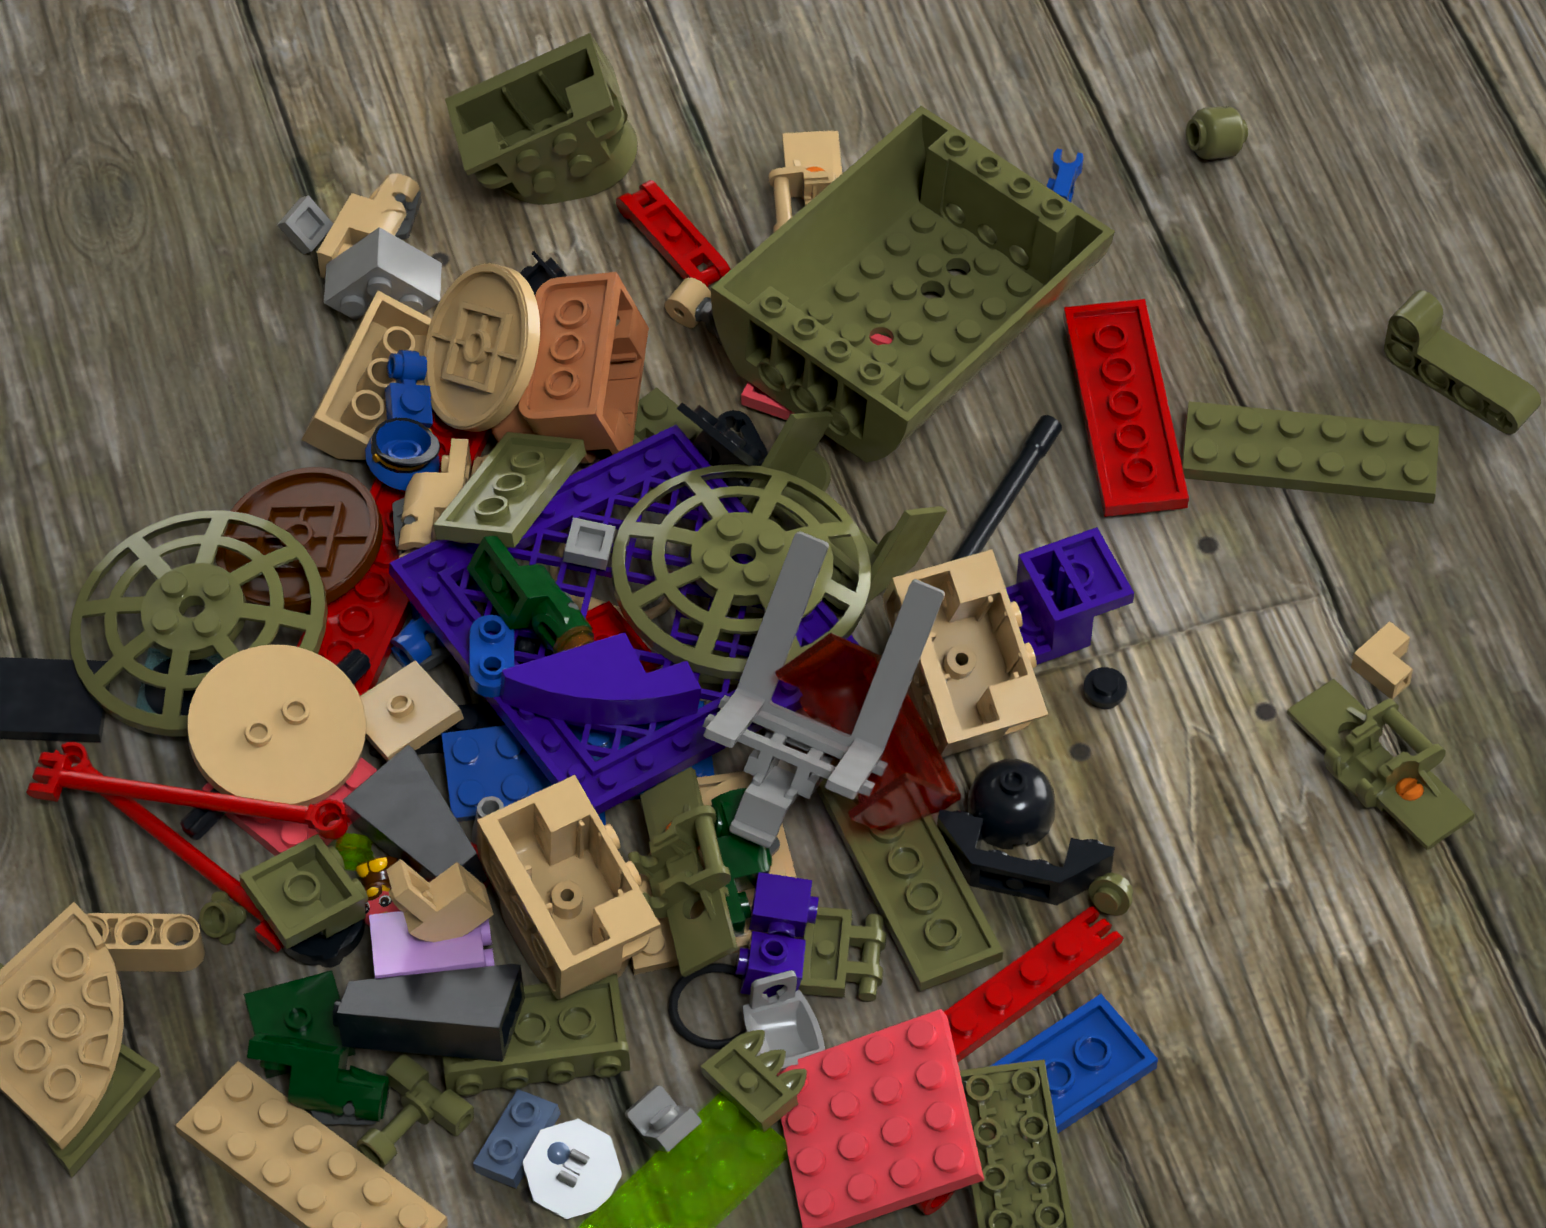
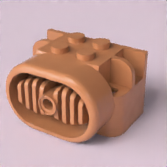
M617 272L549 279L539 287L535 295L540 317V342L533 374L515 408L505 419L491 429L498 443L507 432L584 440L586 455L580 462L593 463L596 452L599 449H609L614 455L633 445L649 327ZM616 319H619L620 322L616 326Z

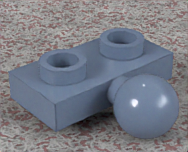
M517 1089L473 1162L476 1173L517 1188L525 1175L522 1162L538 1132L541 1129L554 1126L561 1114L558 1104ZM554 1142L548 1147L547 1156L553 1164L560 1165L569 1159L570 1150L565 1143Z

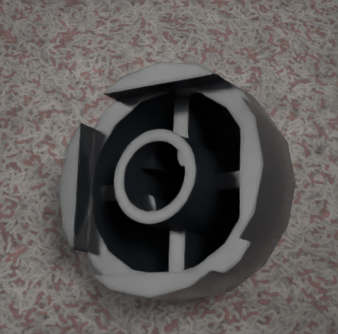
M1004 759L988 765L976 775L968 794L967 812L974 817L983 818L982 840L987 844L1001 849H1013V845L1028 843L1027 847L1037 844L1049 833L1054 822V789L1048 777L1033 764L1020 759Z

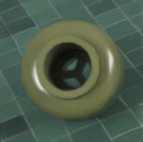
M1230 106L1207 107L1197 110L1186 126L1188 146L1198 157L1205 160L1236 156L1248 137V126L1245 120L1242 119L1235 108Z

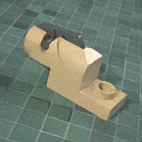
M392 173L385 177L382 184L369 198L351 193L317 251L320 277L325 279L327 263L379 227L401 240L409 238L421 205V193L418 183L408 176Z
M452 438L450 455L442 456L441 473H415L407 486L405 497L392 504L395 546L399 558L438 540L436 539L433 524L470 479L471 455L469 439Z

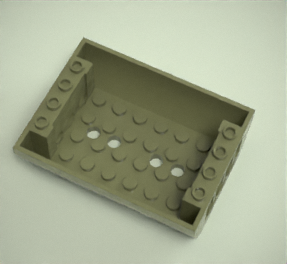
M920 106L711 287L713 317L721 343L738 375L795 414L829 411L834 417L824 434L864 462L877 461L887 457L1090 271L1107 253L1115 231L928 109ZM951 269H961L967 274L954 276L948 271ZM932 291L940 294L942 297L929 299L923 293ZM875 334H881L890 337L892 342L890 344L876 345L870 340V337Z

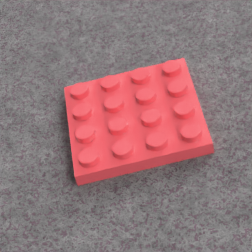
M941 1009L797 1059V1065H791L778 1073L777 1076L795 1069H805L807 1071L805 1084L797 1095L798 1105L781 1118L803 1228H847L984 1181L949 1022L946 1014Z

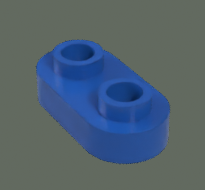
M486 615L475 620L470 628L469 683L472 689L482 696L499 697L502 670L514 666V629L510 630L500 616ZM488 632H493V633H497V634H496V635H490V634H488ZM486 668H497L498 670L489 671Z

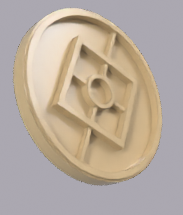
M488 263L477 265L467 270L448 288L434 312L424 348V356L427 359V373L424 384L430 386L432 409L441 421L450 427L469 432H480L494 427L515 408L529 384L539 349L540 317L537 301L531 286L514 269Z
M263 645L248 648L227 657L211 669L203 678L193 695L189 707L187 735L191 755L204 778L221 794L308 807L310 804H316L335 793L351 777L364 749L366 717L357 689L347 675L334 663L307 649L289 645Z

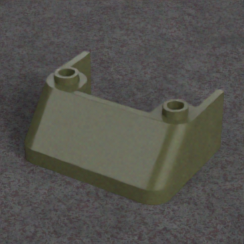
M829 411L790 414L761 466L789 473L808 481L825 492L830 484L831 471L827 461L815 451V448L834 415ZM753 479L749 487L765 489L769 481ZM787 486L784 489L782 495L803 506L816 518L819 524L840 522L823 505L807 495ZM743 497L741 503L752 513L759 499ZM778 505L775 506L769 518L780 525L785 531L806 527L794 514ZM936 506L905 510L895 528L888 531L879 544H876L860 530L867 545L871 563V586L867 604L888 587L893 577L904 575L916 565L947 513L945 508ZM851 536L829 539L834 557L832 580L855 592L859 569L855 544ZM827 595L824 596L836 608L844 611L848 609L847 606Z

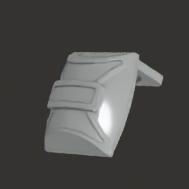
M787 971L753 981L751 984L750 1004L742 1005L746 1032L763 1030L765 1032L763 1046L756 1057L771 1050L784 1049L786 1051L785 1062L781 1071L791 1065H797V1059L825 1050L823 1035L815 1014L800 990L796 991L797 976L795 971ZM784 985L777 991L775 996L768 997L767 994H762L772 986Z

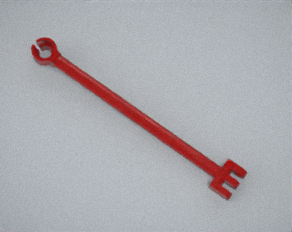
M67 742L61 745L64 755L68 756L71 763H78L76 766L71 767L70 771L104 776L92 766L87 751L82 744ZM98 793L261 922L254 929L258 940L275 953H278L284 947L238 880L135 799Z
M42 752L40 754L38 763L43 767H36L32 778L39 783H29L26 791L33 798L58 802L62 789L69 788L308 825L311 829H316L321 837L332 840L342 837L348 830V823H350V817L343 804L333 799L323 800L317 805L310 804L307 807L70 771L72 763L67 755ZM333 820H339V821H338L337 823H335L334 825L327 827V825H328L331 821H333Z

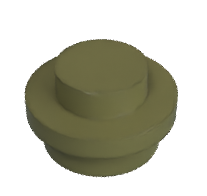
M1110 872L1099 876L1089 886L1091 901L1103 913L1114 916L1123 915L1132 904V886L1126 878L1117 873Z

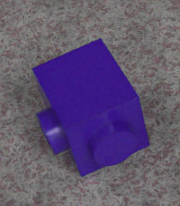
M758 872L749 930L768 932V934L790 938H803L806 924H815L819 897L810 896L812 880Z
M752 931L747 948L739 947L736 958L735 974L742 975L740 993L750 995L753 981L787 971H795L797 976L796 991H798L803 976L806 940ZM784 985L772 986L762 994H767L768 997L775 996L777 991Z

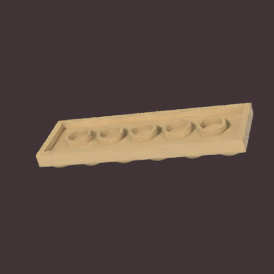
M239 1061L175 1125L178 1135L300 1228H446L448 1226L447 1217L305 1110L289 1102L285 1095Z

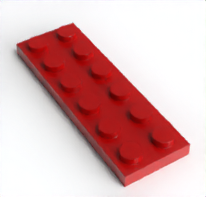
M1145 299L1064 307L1063 320L1104 517L1188 508L1189 495Z

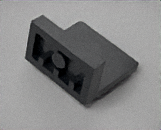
M681 402L677 407L681 413L703 429L692 444L711 466L730 464L762 465L760 462L765 457L763 454L744 441L702 406L698 405L693 411ZM721 478L728 487H749L753 481V478ZM737 497L741 502L743 497Z

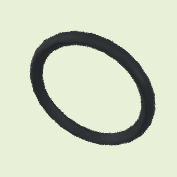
M711 963L686 977L682 976L679 978L669 997L668 1012L675 1029L685 1040L707 1049H722L734 1038L746 1033V1028L733 1037L710 1040L699 1037L686 1028L678 1013L680 994L684 987L694 978L707 973L723 972L742 980V975L735 974V966L725 963Z

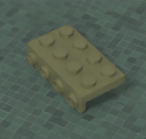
M617 974L608 976L560 1000L553 995L547 983L524 986L525 1000L503 1062L443 1056L446 1089L450 1088L455 1093L463 1096L475 1095L486 1089L504 1087L515 1090L524 1088L531 1083L550 1081L560 1084L569 1082L577 1077L592 1075L612 1077L622 1071H629V1048L626 1039Z

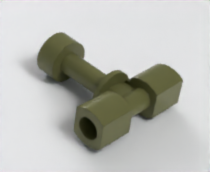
M403 1054L388 1068L386 1076H389L390 1086L402 1095L401 1103L404 1108L381 1131L370 1128L357 1141V1146L362 1154L381 1168H384L397 1155L394 1144L417 1121L422 1124H428L433 1119L456 1137L474 1119V1107L450 1088L443 1093L429 1083V1072L406 1054Z

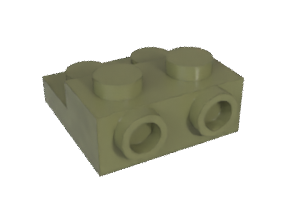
M318 834L239 874L240 885L286 949L320 931L328 938L366 918L365 903L368 902V895L364 886L357 878L351 880L345 872V864L338 850L334 846L328 848Z

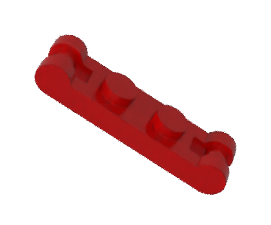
M653 180L640 185L639 191L632 195L627 192L616 198V205L625 219H630L683 279L695 278L708 287L714 282L719 281L731 270L726 260ZM704 262L708 268L700 272L696 266Z

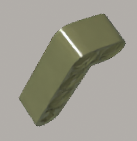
M1423 290L1414 292L1389 319L1384 343V352L1387 358L1404 372L1505 434L1516 433L1541 405L1539 392L1524 379L1442 330L1441 324L1444 314L1441 303L1431 293Z

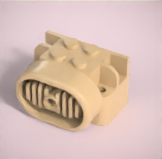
M993 549L892 578L883 595L884 610L891 632L912 580L917 579L945 592L941 607L906 694L916 719L923 726L928 744L936 759L999 741L1003 736L1027 728L1033 720L1048 716L1033 670L1037 666L1035 653L1029 642L1024 643L1019 629L1023 625L1022 615L1018 604L1015 601L1010 602Z
M576 775L477 820L478 855L491 884L500 898V909L504 922L533 974L542 983H547L558 1000L613 974H617L619 978L628 966L631 957L639 954L647 947L650 941V932L660 928L658 919L639 888L642 885V881L632 861L625 863L618 851L621 846L614 828L609 823L603 825Z

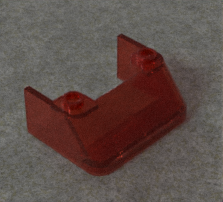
M829 633L778 669L775 674L779 680L800 689L803 695L799 698L800 703L812 719L819 717L821 720L829 723L832 728L850 735L854 730L882 656L838 635ZM907 692L881 761L888 763L887 768L882 776L875 773L870 774L867 780L875 783L869 797L861 793L858 794L859 804L847 812L851 820L864 824L870 829L875 828L880 831H886L938 813L940 809L946 810L961 799L957 784Z

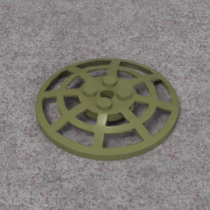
M730 464L708 466L685 472L664 481L645 494L629 511L619 527L613 545L611 578L614 596L623 616L634 632L653 650L676 664L687 661L692 671L722 679L740 680L748 659L712 654L720 631L732 634H757L763 618L735 619L728 618L726 615L731 605L752 606L761 604L766 612L793 537L798 531L829 544L827 554L802 618L811 613L825 595L847 606L848 609L831 630L806 646L800 647L795 635L780 676L799 672L822 661L837 650L854 632L864 614L870 593L871 563L867 545L858 526L846 510L826 492L806 480L783 471L762 466ZM740 477L761 479L769 482L765 489L746 486L711 489L704 480ZM687 486L694 495L677 505L664 518L661 524L636 522L638 517L651 504L674 490ZM787 486L807 495L823 505L840 522L819 524L816 518L803 506L783 496L784 489ZM748 497L759 500L752 513H728L719 499ZM700 505L703 506L711 518L698 532L674 527L685 514ZM778 505L794 514L806 527L785 531L780 525L769 518L775 506ZM851 536L855 544L859 562L858 583L855 592L832 580L834 557L829 539ZM628 538L654 540L651 563L656 581L632 593L625 568ZM670 542L691 547L690 565L669 574L665 562L666 543ZM736 554H747L753 558V561L747 564H740L731 557ZM696 581L704 592L714 598L709 611L692 603L678 588ZM665 596L668 602L681 614L703 625L695 648L679 642L662 631L647 617L642 607Z
M226 510L197 511L176 515L153 523L129 536L111 550L93 569L81 588L73 608L69 631L71 655L77 674L86 690L106 713L128 726L147 733L172 737L188 736V715H181L184 691L196 690L203 678L209 673L186 675L189 660L203 659L217 653L224 660L240 652L233 644V641L242 631L246 620L265 623L257 639L249 648L271 645L280 626L304 631L305 635L299 648L318 654L326 631L328 614L326 591L317 566L305 547L289 532L272 522L250 514ZM210 523L205 535L178 538L154 549L147 543L148 540L177 528ZM229 523L245 525L273 535L280 539L286 547L263 555L247 543L223 535ZM200 546L195 563L171 569L162 559L166 554L177 550ZM219 547L235 551L251 561L231 573L222 567L213 565ZM132 552L138 560L120 577L110 597L89 601L99 582L108 571L125 555ZM294 560H299L309 582L311 596L310 615L284 609L283 587L275 568ZM146 567L157 579L148 589L145 596L123 597L130 583ZM263 574L269 587L270 606L246 603L241 586ZM201 605L205 607L203 612L199 613L196 617L188 618L183 616L185 611L191 606ZM141 613L144 631L123 646L118 633V614ZM105 615V636L113 657L93 674L82 648V618ZM153 645L158 651L171 657L168 674L148 669L135 659ZM124 669L131 676L145 684L166 689L162 714L150 713L130 706L113 696L105 687Z

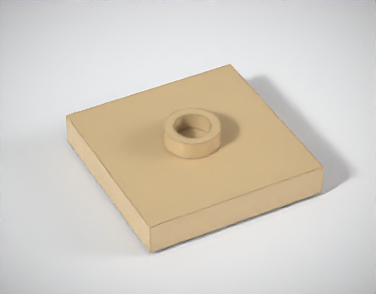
M416 660L360 696L366 717L365 738L387 762L407 745L417 750L464 719L461 709Z

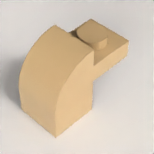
M401 859L387 869L392 888L389 890L390 898L396 907L404 913L409 933L418 939L438 942L462 937L494 915L485 885L458 862L430 883Z

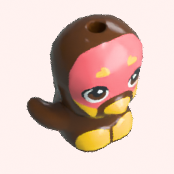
M378 857L356 866V872L359 876L358 880L362 883L368 895V902L365 903L366 918H364V921L369 927V915L401 911L396 907L389 895V890L392 888L387 869L399 861L395 857Z

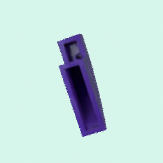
M625 632L502 670L500 698L503 703L544 717L596 725H640L669 721L696 714L701 694V686L687 661L646 673Z

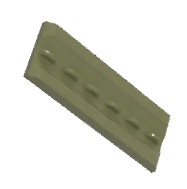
M1045 1059L959 1070L984 1176V1181L970 1185L977 1228H1074Z

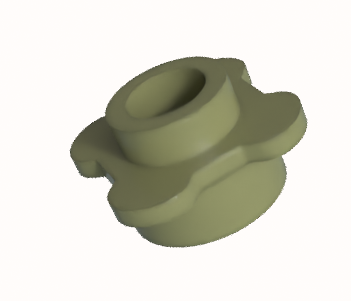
M217 891L211 896L212 902L202 907L199 921L202 930L208 936L218 938L221 944L228 945L235 941V932L238 926L246 921V911L242 906L233 904L226 892Z

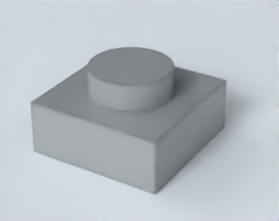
M307 195L301 197L277 225L300 252L306 254L314 250L329 232L333 223L311 197Z
M573 517L563 561L606 570L616 526Z

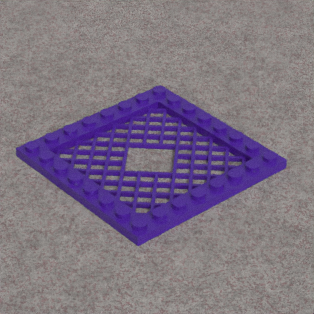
M676 424L570 475L515 548L508 547L507 550L513 558L530 561L529 565L541 563L560 567L557 581L555 582L563 592L584 598L581 613L586 619L596 576L611 578V567L601 570L564 562V553L563 557L539 553L542 540L546 539L566 544L569 534L559 531L568 527L571 528L573 517L616 526L615 529H619L624 520L611 518L615 504L633 508L648 493L649 487L656 488L664 481L680 474L711 465ZM721 478L704 480L711 489L728 487ZM684 486L672 492L670 505L654 502L646 511L668 515L676 507L678 498L683 502L694 495L687 486ZM641 492L640 499L631 497ZM737 497L719 499L728 513H750ZM702 505L694 508L682 517L697 521L695 527L697 532L705 523L711 520ZM606 509L604 516L595 515L596 513ZM643 513L638 517L636 522H641ZM630 537L625 554L627 579L629 582L648 585L656 581L654 575L630 572L629 569L632 557L651 561L652 551L635 548L637 538ZM438 539L390 562L389 574L469 676L470 628L475 620L482 617L470 600L487 603L484 616L492 614L493 605L484 592L466 589L471 575L466 568L479 544H460L455 541ZM614 543L612 544V548H611V552H610V553H613V545H614ZM534 544L533 551L523 550ZM691 548L688 558L665 554L666 564L678 567L690 565ZM736 554L731 557L740 564H747L753 561V558L747 554ZM566 569L590 573L587 588L563 583ZM459 580H461L460 587L456 584ZM687 584L678 588L685 597L688 593L710 598L709 611L714 598L704 592L699 585ZM823 600L811 613L802 618L796 633L800 647L814 642L831 630L839 621ZM761 604L751 606L763 609ZM740 606L738 618L735 619H744L747 606ZM676 609L670 636L681 643L696 646L699 636L678 632L681 618H689ZM530 627L514 629V648L518 635L539 640ZM488 632L490 635H496L493 632ZM734 634L732 643L717 640L713 650L730 653L729 657L735 658L736 654L749 657L752 647L739 645L740 634ZM850 635L837 650L822 661L799 672L780 676L772 696V702L795 712L870 673L873 660L853 636ZM586 639L583 643L588 644L595 641ZM541 642L538 655L514 650V666L520 665L517 661L526 663L546 657L547 648ZM634 649L641 661L661 664L663 668L676 664L661 654ZM486 668L489 671L498 670L497 668ZM694 671V675L697 681H699L700 673ZM724 679L721 692L701 688L700 699L712 702L700 707L696 714L677 718L656 731L657 722L650 723L649 730L627 725L574 723L544 717L503 703L500 696L485 698L550 783L554 785L576 775L599 815L727 748L705 738L703 735L706 728L703 727V724L709 714L716 716L721 710L718 706L724 695L731 697L736 689L728 693L731 679ZM752 722L747 730L757 732L765 727ZM566 724L584 727L581 743ZM591 729L615 733L612 749L587 744ZM622 735L639 738V740L619 749ZM591 755L602 757V759L595 762Z

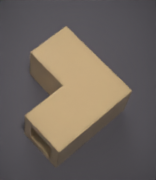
M1389 621L1354 652L1351 668L1387 697L1394 699L1411 681L1413 669L1400 659L1407 653L1410 637Z

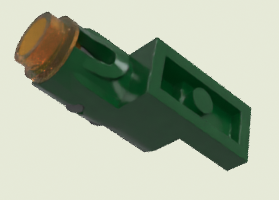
M498 536L483 537L466 569L510 630L531 627L542 644L548 650H551L553 654L594 642L592 627L579 611V607L573 602L571 596L559 588L544 565L519 566Z

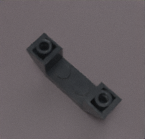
M939 810L937 827L965 880L971 887L1059 905L1089 889L1095 878L1112 872L1115 847L1104 845L1098 840L1071 838L1064 867H1058L1041 859L1031 861L1009 856L1000 850H981L983 818L974 817L972 814L960 810L953 812Z

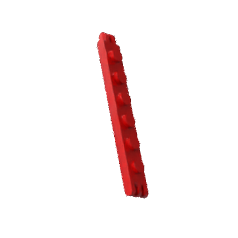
M1091 906L944 1011L948 1018L957 1062H960L1117 948L1122 943L1123 936L1118 931H1113L1101 939L1109 932L1112 925L1103 918L1090 927L1100 915Z

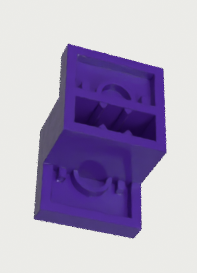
M1098 527L1019 554L1016 584L1006 587L1010 602L1015 601L1019 606L1023 625L1019 629L1024 643L1029 642L1031 644L1037 665L1091 646L1094 617L1131 604L1134 600V591Z

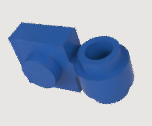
M399 350L397 354L391 353L388 359L387 372L389 378L395 379L396 383H389L385 389L387 420L392 418H409L430 428L433 425L430 386L416 385L417 381H423L426 377V357L420 356L418 351Z

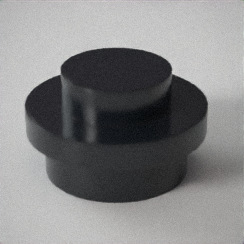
M1109 667L1097 668L1086 676L1083 687L1084 694L1093 706L1099 709H1111L1124 700L1127 693V681L1123 674L1116 669Z

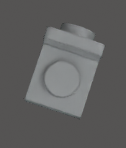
M658 1085L649 1090L625 1112L626 1118L649 1147L663 1152H669L702 1123V1120L691 1107L677 1105L666 1090Z

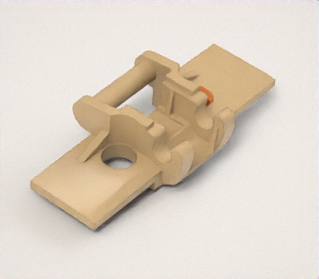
M838 131L782 133L785 167L776 168L769 173V183L774 187L777 224L773 227V233L792 218L791 197H802L805 206L842 174Z

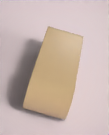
M140 913L86 914L103 938L117 971L185 972L198 967L204 959L205 950L199 924L189 915ZM135 940H145L139 945H129ZM182 940H189V941H190L189 943H187V944H185V945H181V946L175 945V943H177V942H179V941H182Z

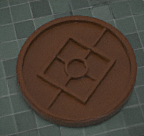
M306 467L273 476L251 489L230 510L268 520L289 532L301 543L317 566L326 591L327 604L346 594L365 576L374 563L382 543V516L372 494L362 482L352 475L332 468ZM229 523L223 535L245 542L263 555L286 547L280 539L273 535L245 525ZM219 547L216 554L217 566L230 573L251 562L243 555L226 548ZM297 559L275 568L283 587L284 609L299 613L310 611L311 596L309 582L299 560ZM263 574L241 586L246 603L270 606L269 587Z

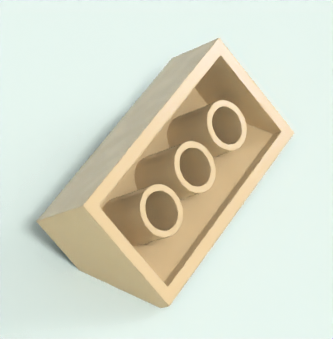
M377 291L366 309L301 440L337 459L366 460L365 449L374 430L378 425L387 420L385 389L389 383H396L395 379L388 376L387 365L391 353L397 354L399 350L418 351L420 356H424L425 341L432 319ZM424 380L417 381L416 385H425Z

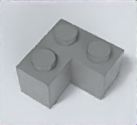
M379 227L326 264L324 303L353 320H357L364 315L376 292L380 291L423 314L440 302L442 263Z

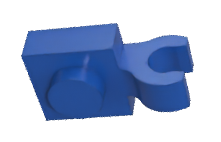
M1057 148L1053 154L1052 170L1057 177L1056 179L1049 178L1047 187L1069 202H1072L1075 182L1083 169V153L1078 152L1074 162L1065 163L1061 160L1062 149Z

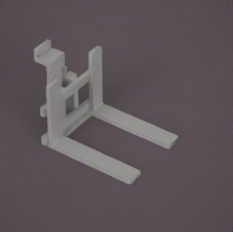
M798 531L793 537L736 691L731 697L724 695L718 706L721 710L716 716L709 714L703 724V727L706 728L703 736L729 748H733L737 741L754 748L744 768V772L753 775L754 778L743 794L729 831L765 848H769L775 841L785 814L796 798L801 795L810 799L824 778L828 779L825 788L842 796L855 799L857 794L861 793L869 797L875 783L867 779L871 773L882 776L887 768L888 763L881 761L882 755L945 596V592L939 588L917 579L912 580L852 734H846L772 702V696L829 548L827 542L801 531ZM753 722L775 732L767 731L762 736L747 730V728ZM790 743L809 752L804 754L785 745ZM825 753L841 759L836 767L831 765L833 758L826 756ZM780 759L797 766L796 773L794 774L777 767Z

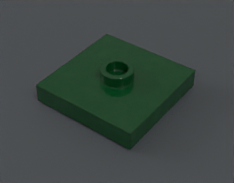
M332 970L244 994L254 1035L263 1032L342 1046L339 1027L333 1025V1008L336 1000L340 999ZM349 1047L348 1057L356 1055L355 1048ZM287 1065L286 1070L264 1068L266 1079L290 1073L292 1066Z

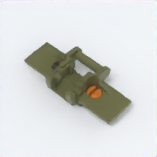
M1332 679L1287 710V714L1326 751L1324 755L1326 769L1366 808L1376 806L1381 812L1386 810L1426 850H1429L1474 819L1475 814L1430 771L1443 760L1446 750L1440 744L1433 745L1398 711L1399 705L1393 699H1386L1367 710L1335 679ZM1386 723L1417 755L1411 756L1408 752L1403 751L1396 757H1393L1379 742L1383 725ZM1352 729L1351 734L1345 738V741L1339 737L1338 734L1341 731Z

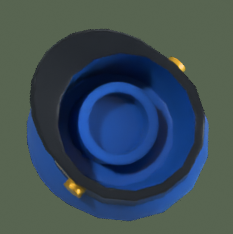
M392 418L385 420L374 430L365 449L366 462L371 472L381 482L392 488L406 491L415 473L439 471L440 459L438 454L440 452V443L438 438L432 433V430L425 427L422 423L409 418Z

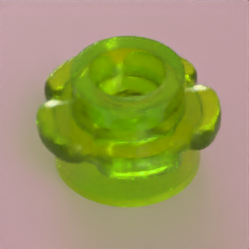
M346 833L336 840L335 848L340 853L346 870L356 871L358 864L374 859V852L371 850L372 841L368 837L360 834Z

